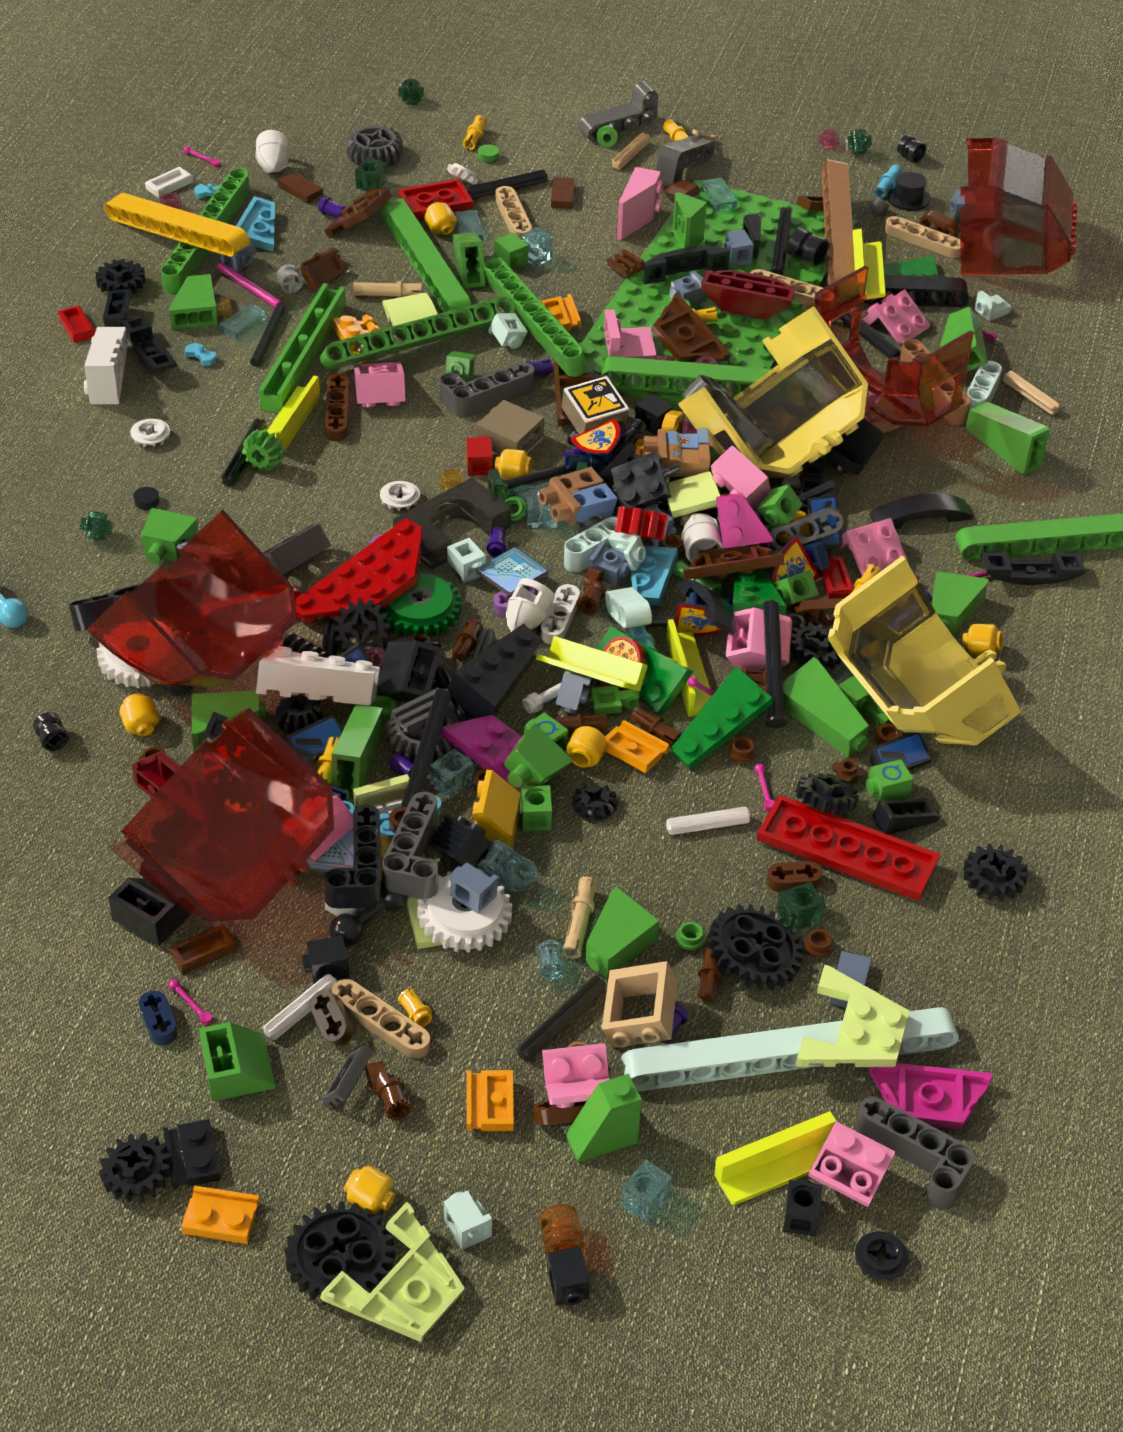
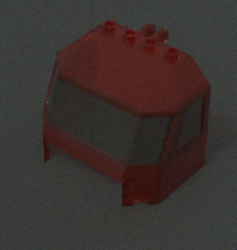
M966 138L968 149V186H961L960 195L965 197V209H960L961 275L1048 274L1070 262L1071 255H1074L1076 251L1078 202H1073V192L1053 157H1042L1010 145L1007 140L1000 138Z

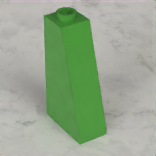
M970 306L949 314L936 356V360L951 377L958 376L988 363L981 324Z
M989 402L969 410L966 429L1022 475L1042 467L1050 428Z
M813 657L783 682L784 711L847 757H851L855 752L862 751L866 747L869 725L816 658Z
M356 704L332 752L331 785L348 790V802L352 803L353 806V789L366 785L381 737L383 708Z

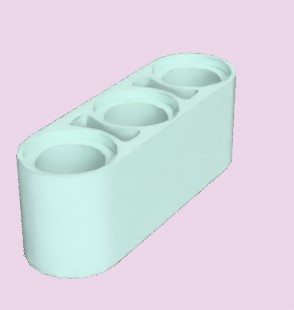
M988 361L986 365L979 367L967 391V395L971 399L969 410L985 402L991 403L997 391L1002 367L999 363Z
M617 517L606 518L565 542L564 567L566 570L575 573L589 568V558L600 541L604 542L606 547L612 549L609 538L615 532Z
M633 587L606 591L605 601L607 610L624 629L651 624L650 605Z

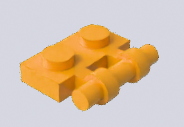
M367 314L362 317V321H357L355 317L347 315L333 318L332 327L340 340L380 330L375 319Z

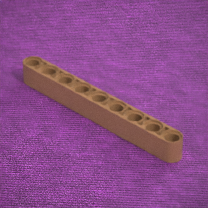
M826 159L822 169L825 238L829 241V248L826 254L828 289L851 295L855 289L856 276L848 163Z

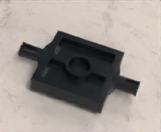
M654 451L612 468L614 489L611 491L619 500L620 506L643 509L671 498L669 478L683 473L680 463L665 468L660 454Z

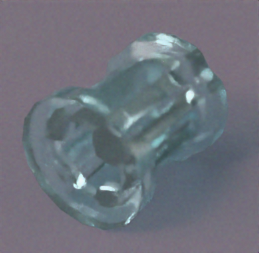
M546 940L538 944L535 951L536 956L540 958L541 964L538 969L539 976L548 981L562 978L566 973L565 965L561 962L560 956L563 952L562 944L556 940Z

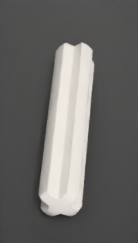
M744 806L667 819L666 828L669 835L746 824L750 822V812Z
M330 974L323 976L266 1023L263 1027L264 1034L271 1040L279 1038L311 1011L310 1001L313 995L320 990L332 992V987L337 983V980Z

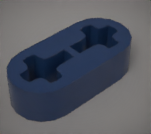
M160 991L144 993L139 999V1008L150 1040L160 1046L172 1043L177 1037V1027L166 996ZM155 1004L159 1012L154 1013L149 1005ZM163 1023L167 1031L161 1033V1030L158 1029V1024Z

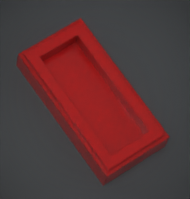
M79 305L57 311L58 318L73 343L94 337L95 329Z
M843 557L828 558L830 566L824 570H819L827 598H846L852 593L854 588Z

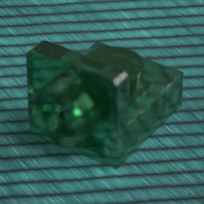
M498 469L488 470V496L493 509L502 508L506 499L515 496L513 488L507 489L506 480L501 478Z

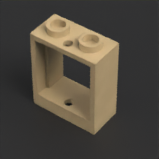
M667 961L610 970L602 1031L613 1048H624L631 1045L671 1040L678 979ZM656 993L654 1016L621 1021L624 998Z

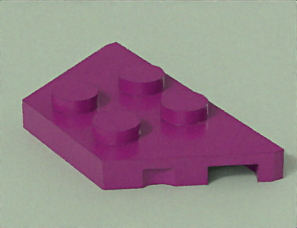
M493 715L446 725L442 728L440 732L441 737L484 769L493 770L509 783L508 775L511 772L505 767L504 762L522 736ZM514 787L518 792L521 793V787Z

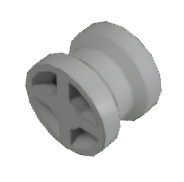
M287 264L278 270L277 278L284 292L296 293L302 288L303 279L296 266Z

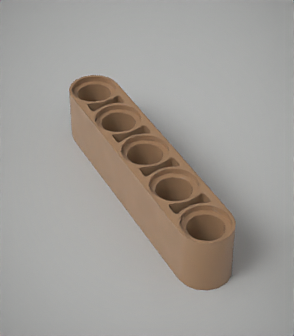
M915 339L905 340L902 343L900 367L949 423L954 425L966 423L971 403L970 397L920 341Z

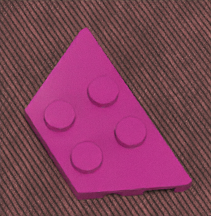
M896 1063L895 1067H869V1073L887 1103L932 1127L962 1130L988 1089L992 1079V1073L902 1063Z

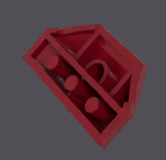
M736 270L706 271L701 282L702 290L721 311L751 316L756 319H768L790 306L796 292L795 287L789 286L780 279Z
M161 751L132 764L136 786L205 842L212 843L214 841L217 812L216 793L209 784H204L195 776L193 771L185 769Z

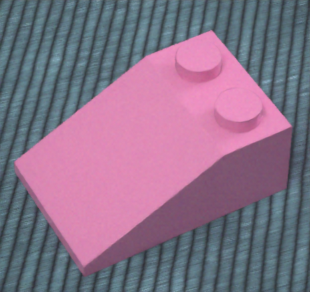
M635 167L619 201L617 240L626 238L653 221L656 213H660L662 200L659 199V194L662 193L663 189L660 171Z
M401 362L354 364L357 404H362V407H375L376 403L386 402L387 406H398L400 402L405 401L404 371Z
M733 445L711 465L713 481L720 488L725 486L730 491L729 494L743 493L750 506L754 509L758 508L771 490L768 477Z

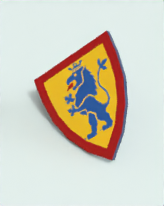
M613 418L570 439L578 450L587 454L600 455L607 460L611 458V452L620 440L621 430L618 422Z
M795 535L780 551L784 555L785 565L773 567L772 583L809 570L812 573L814 582L820 578L800 539Z
M696 592L689 594V603H677L674 619L677 633L692 631L694 636H703L723 632L722 629L713 625L703 615L708 606L699 605L700 596Z

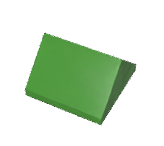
M678 192L675 193L673 233L680 248L697 247L704 240L707 202Z

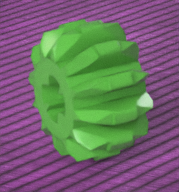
M266 428L261 431L258 429L253 431L243 443L242 453L246 455L245 461H250L253 464V468L259 467L261 472L275 469L284 458L286 448L281 445L282 439H277L275 432L269 434Z

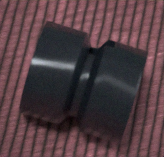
M797 228L788 241L787 254L797 259H803V261L813 266H818L827 254L829 241L819 235L812 236L810 231L803 228Z

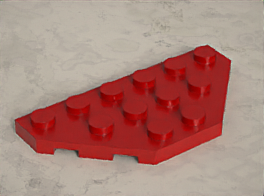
M407 518L397 523L396 526L378 537L366 548L359 551L347 562L340 565L328 576L318 581L313 587L287 605L289 612L304 623L316 622L317 617L330 616L331 620L334 619V616L341 617L342 613L339 608L348 609V601H352L357 605L358 598H362L365 605L370 599L374 601V608L378 605H382L385 608L417 584V567L420 566L422 554L420 547L421 542L424 540L422 527ZM367 610L368 615L373 614L371 611Z

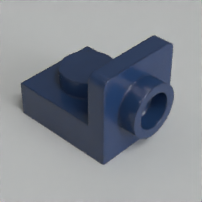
M820 539L802 544L816 570H824L830 566L827 550L824 547V543L820 542Z

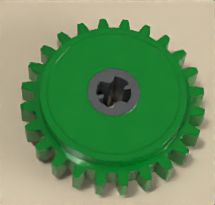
M417 574V584L383 608L380 613L389 614L385 623L392 625L389 629L393 628L395 634L400 633L405 637L411 634L425 633L429 637L434 635L437 637L441 632H448V626L454 627L455 620L460 619V613L462 612L461 595H458L457 588H452V582L446 583L443 577H436L435 574Z

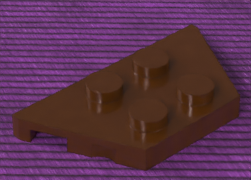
M370 189L364 195L356 197L352 201L353 205L340 211L341 215L324 229L327 237L333 236L341 227L347 229L369 218L392 197L389 189Z
M675 293L670 304L665 307L661 317L653 325L652 332L679 362L729 360L731 353L683 298L678 293Z
M553 362L557 426L562 427L571 424V421L561 407L564 388L601 378V375L585 372L581 376L571 377L556 362Z
M758 544L702 551L698 555L699 557L691 561V567L684 568L683 572L685 580L709 576L723 578L727 577L729 573L734 572L749 574L754 572L755 569L785 565L783 553L772 555V549L761 547Z

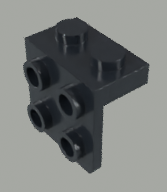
M866 418L857 423L859 428L849 435L843 433L841 435L842 443L832 447L831 451L827 453V460H833L835 462L833 466L842 473L849 471L859 475L884 438V432Z

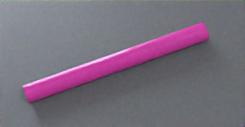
M222 262L218 264V271L274 308L278 304L283 305L282 301Z

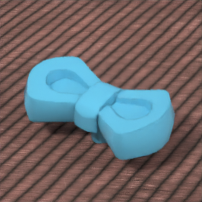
M199 184L195 187L194 194L198 199L213 196L220 185L214 187L212 184H208L207 187Z
M192 343L185 347L184 355L186 358L196 357L200 359L202 366H212L215 364L217 359L216 352L207 351L203 348L202 344Z

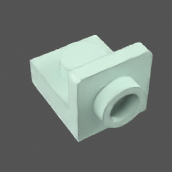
M980 291L977 294L975 310L985 319L991 321L1009 314L1011 305L997 294L990 297L984 291Z
M617 532L611 534L609 542L612 549L624 553L630 570L636 571L646 556V550L640 536Z

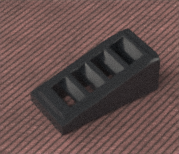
M745 215L742 230H745L754 244L752 258L757 259L760 245L761 215Z
M927 798L879 801L873 813L874 821L881 832L885 834H893L938 822L940 818Z

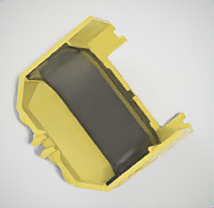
M814 306L779 329L781 334L774 339L768 336L762 340L778 365L734 397L743 409L774 440L773 444L760 458L727 413L723 414L705 387L678 403L696 430L697 428L707 429L709 444L720 455L724 454L733 445L768 478H783L787 475H790L791 478L803 470L801 465L806 461L812 463L821 457L822 454L825 455L830 452L832 447L842 443L841 435L843 433L849 435L859 428L857 423L864 418L868 383Z
M903 556L836 604L833 629L829 631L828 640L841 660L898 730L933 736L941 744L978 745L1021 713L1002 676V673L1006 670V664L1000 660L995 662L997 654L992 650H987L975 659L970 657L935 612L921 584Z

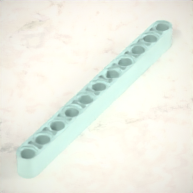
M938 1007L909 1011L899 1055L945 1049L957 1043L959 1036L949 1010ZM843 1021L638 1048L625 1052L620 1060L624 1075H630L637 1091L824 1066L823 1063H809L808 1067L796 1066L803 1036L836 1044Z

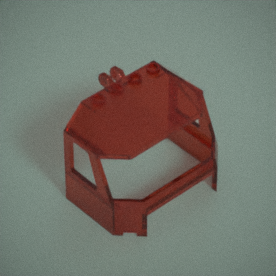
M863 266L817 291L813 306L817 309L828 327L832 321L853 310L850 337L841 345L868 383L865 405L867 408L893 425L928 427L960 407L974 332L970 330L923 358H913L912 362L899 361V357H892L888 360L885 376L871 367L858 340L864 300H866L865 290L869 267ZM834 349L823 354L824 358L850 386L857 384ZM823 372V379H826L827 375ZM956 376L952 402L940 409H936L934 406L933 390Z

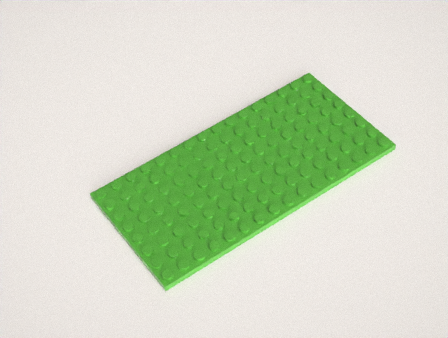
M704 180L693 181V184L698 185L701 191L694 198L707 202L704 240L697 247L711 246L724 248L727 233L742 230L745 215H761V234L757 259L752 258L751 264L732 267L729 265V270L746 273L756 269L772 271L779 215L782 207H790L792 209L788 241L797 228L810 231L812 236L819 235L825 238L824 211L807 210L802 206L790 204L783 200L778 201L763 195L758 196L747 193L744 190H735L724 185L707 183ZM674 210L641 256L645 263L660 254L681 249L673 233ZM852 219L853 230H855L857 220ZM786 251L782 276L821 287L828 276L827 256H825L820 265L813 266L803 261V259L790 256ZM643 269L625 279L605 310H615L616 319L621 321V328L650 327L652 332L654 323L661 317L662 311L672 301L669 293L671 282L690 276L691 271L666 275V281L644 285ZM705 269L695 270L702 278H704V275L706 273ZM706 294L704 302L692 305L691 307L692 309L695 308V310L716 308L717 322H708L705 325L727 348L731 355L727 361L692 363L773 369L777 362L771 353L763 348L764 343L762 340L768 336L772 339L781 334L779 329L807 311L810 306L792 301L790 306L768 319H756L751 316L721 311ZM605 310L580 344L585 357L586 372L600 375L603 362L609 357L604 335ZM652 332L656 350V359L654 360L677 361ZM615 388L619 393L640 399L653 394L673 405V408L680 410L682 409L678 403L686 399L684 394ZM752 404L748 406L746 409H744L747 413Z

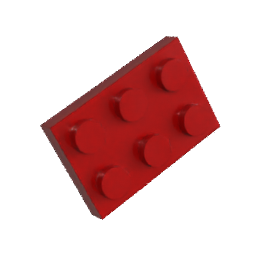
M459 178L398 189V198L404 199L417 220L425 218L427 208L437 202L446 203L453 212L473 209V200Z

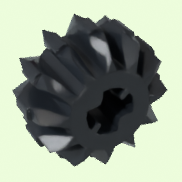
M302 693L297 696L291 695L288 699L282 698L276 710L277 725L288 736L323 719V711L321 710L319 700L308 699Z

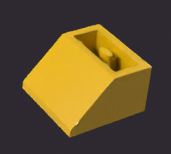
M486 770L484 781H479L477 798H480L479 802H474L472 819L477 820L474 823L486 831L484 837L491 841L490 845L499 848L507 855H511L520 816L521 793L493 770Z

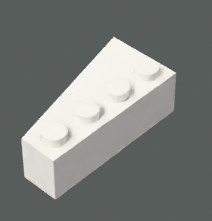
M97 327L95 335L92 337V344L84 365L86 375L84 393L89 395L90 404H119L128 350L126 327Z
M283 646L275 647V649H272L259 661L256 694L266 695V689L278 690L280 696L284 697L305 693V696L312 700L326 699L327 696H333L332 700L334 702L369 706L376 699L380 667L372 666V663L369 661L347 662L341 656L324 658L319 657L318 653L312 651H303L301 654L291 652V648Z

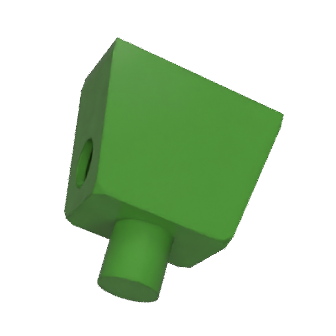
M151 508L141 536L146 559L152 564L160 563L162 558L172 561L179 560L187 550L177 549V544L195 539L198 540L199 538L197 518Z
M534 723L519 739L504 764L511 772L508 775L509 783L519 788L522 785H545L558 777L573 760Z

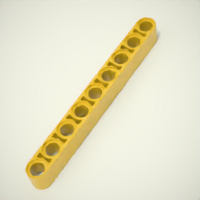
M120 193L104 205L106 214L113 221L229 257H233L250 244L248 234L240 227L126 193Z

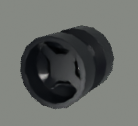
M910 134L903 136L897 145V152L903 156H908V159L915 163L924 157L927 149L925 143L916 141Z
M46 712L34 720L33 729L45 750L56 751L67 744L69 740L68 733L56 713Z

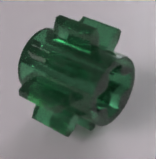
M407 79L401 83V87H398L399 97H402V101L405 104L415 105L421 101V97H424V87H420V83L415 79Z
M863 129L851 131L850 136H847L848 139H846V149H851L854 155L867 153V148H870L872 145V136L867 135L866 130Z
M89 511L88 517H81L79 529L85 532V538L104 540L106 534L112 535L113 522L107 520L108 514Z

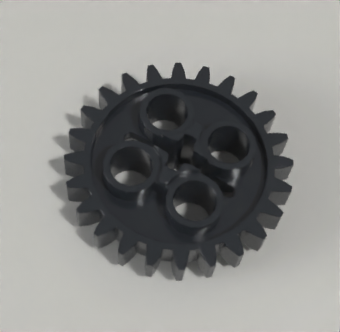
M738 904L735 910L727 907L725 913L719 912L717 918L713 920L707 935L709 939L707 948L713 950L710 958L719 959L716 967H725L727 969L725 972L726 977L732 974L736 976L735 983L738 984L741 980H745L747 988H750L752 983H755L759 991H762L765 984L770 990H774L776 984L782 988L786 981L791 982L801 967V962L804 958L801 952L804 947L797 944L800 936L791 935L794 927H785L783 925L785 918L775 919L774 911L767 915L763 906L758 911H755L752 904H749L746 910Z
M343 1201L340 1202L336 1210H333L331 1204L327 1203L326 1212L323 1213L315 1207L313 1208V1218L303 1215V1226L293 1225L294 1235L287 1236L288 1247L284 1250L285 1259H287L285 1261L286 1270L290 1272L291 1283L298 1282V1291L300 1293L309 1289V1300L311 1301L318 1295H321L323 1290L338 1276V1274L334 1276L327 1275L330 1272L340 1273L343 1271L364 1290L367 1291L369 1288L373 1291L379 1284L378 1281H382L386 1277L387 1271L393 1269L392 1259L395 1258L394 1236L389 1235V1231L385 1228L387 1224L381 1225L380 1214L370 1218V1209L365 1208L360 1213L358 1212L357 1203H354L350 1210L345 1209ZM346 1231H351V1232H353V1233L348 1234V1235L342 1234L343 1232H346ZM316 1246H321V1247H323V1248L318 1249V1250H313V1249H312L313 1247H316ZM360 1257H368L367 1260H358ZM322 1300V1305H326L327 1302Z

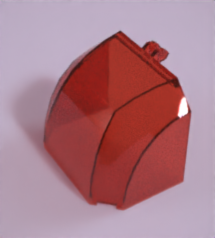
M221 510L178 551L181 556L167 569L161 566L131 593L126 591L86 629L113 655L132 670L152 682L167 686L212 688L228 684L236 680L260 656L269 657L274 652V649H277L283 643V634L297 622L294 587L224 510Z
M247 708L229 717L221 725L225 730L213 741L209 737L203 741L121 830L125 835L124 838L119 841L115 840L109 846L115 854L167 897L190 913L208 921L255 919L286 883L295 886L299 882L295 875L298 869L304 873L310 870L311 867L306 860L334 830L332 786L250 708Z

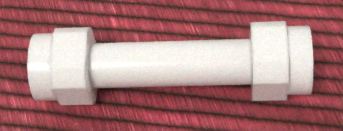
M561 683L540 694L533 692L527 695L522 700L525 710L531 714L543 709L544 703L558 697Z

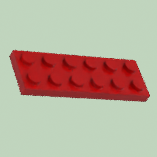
M782 795L777 797L757 832L756 839L762 843L920 901L940 859V854L831 813H822L820 809H811L809 805Z

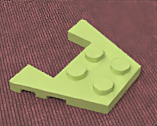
M824 965L817 993L848 1001L836 1044L803 1036L796 1066L808 1067L809 1063H823L824 1067H836V1063H854L855 1067H895L909 1010L836 969Z
M406 1202L387 1222L385 1228L409 1247V1252L371 1293H368L341 1271L323 1290L320 1298L324 1302L420 1342L462 1295L465 1288L442 1252L438 1253L429 1239L430 1234L424 1225L421 1226L413 1215L415 1211Z

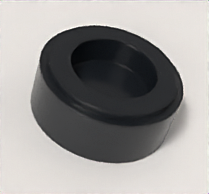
M141 487L133 494L134 504L139 509L149 510L155 508L160 501L159 493L153 487Z

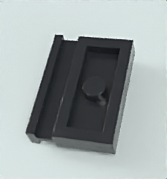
M210 1119L177 1125L178 1128L168 1130V1127L163 1128L165 1144L173 1161V1165L170 1166L173 1190L178 1189L179 1185L188 1184V1186L221 1180Z

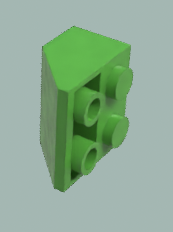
M232 1022L199 1028L201 1049L212 1102L275 1089L264 1034Z

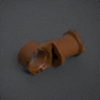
M589 567L586 572L583 585L584 593L578 597L576 602L578 609H582L581 612H585L586 615L587 613L589 615L597 613L600 607L599 602L605 597L606 588L602 585L603 582H601V580H604L602 577L604 576V570Z
M382 1060L367 1064L365 1066V1073L371 1091L377 1092L378 1097L383 1099L386 1106L385 1114L387 1119L395 1121L396 1118L400 1120L401 1116L402 1118H405V1115L408 1116V1112H412L414 1107L411 1100H408L403 1091L405 1085L402 1079L396 1077L389 1078V1074L386 1072L387 1068H385V1063Z

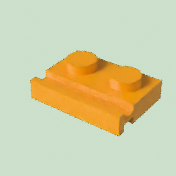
M571 293L567 294L568 297L566 298L558 296L540 301L567 331L572 330V327L575 326L582 328L581 319Z
M625 720L621 722V726H616L605 736L607 741L605 751L644 773H647L661 760L662 755L667 754L669 751L668 743Z
M481 1070V1073L467 1071V1131H472V1129H481V1131L514 1130L513 1070Z
M194 1186L193 1195L190 1198L181 1226L182 1234L248 1244L256 1218V1210L260 1204L259 1195Z

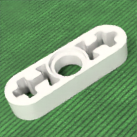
M565 584L556 590L555 599L547 613V618L541 624V639L545 643L551 644L554 636L564 639L578 608L576 602L578 597H580V591L576 586ZM564 612L567 615L560 617L554 615V613ZM553 625H554V626L557 627V630H554V631L552 632V630H553Z

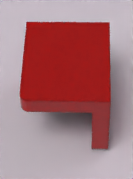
M466 437L468 476L492 475V445L490 437Z

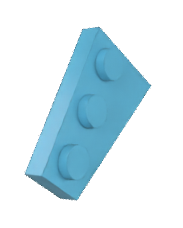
M254 196L236 225L248 234L250 243L255 247L271 252L274 250L275 202Z
M644 546L646 550L644 561L641 562L636 571L631 570L632 587L648 601L650 606H660L678 559V548Z

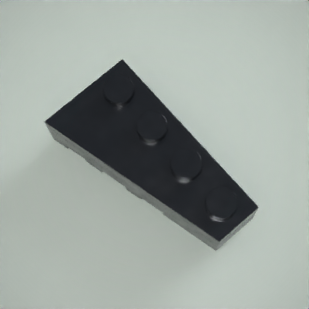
M523 623L454 672L447 688L452 695L451 697L475 719L494 715L534 661L543 640Z

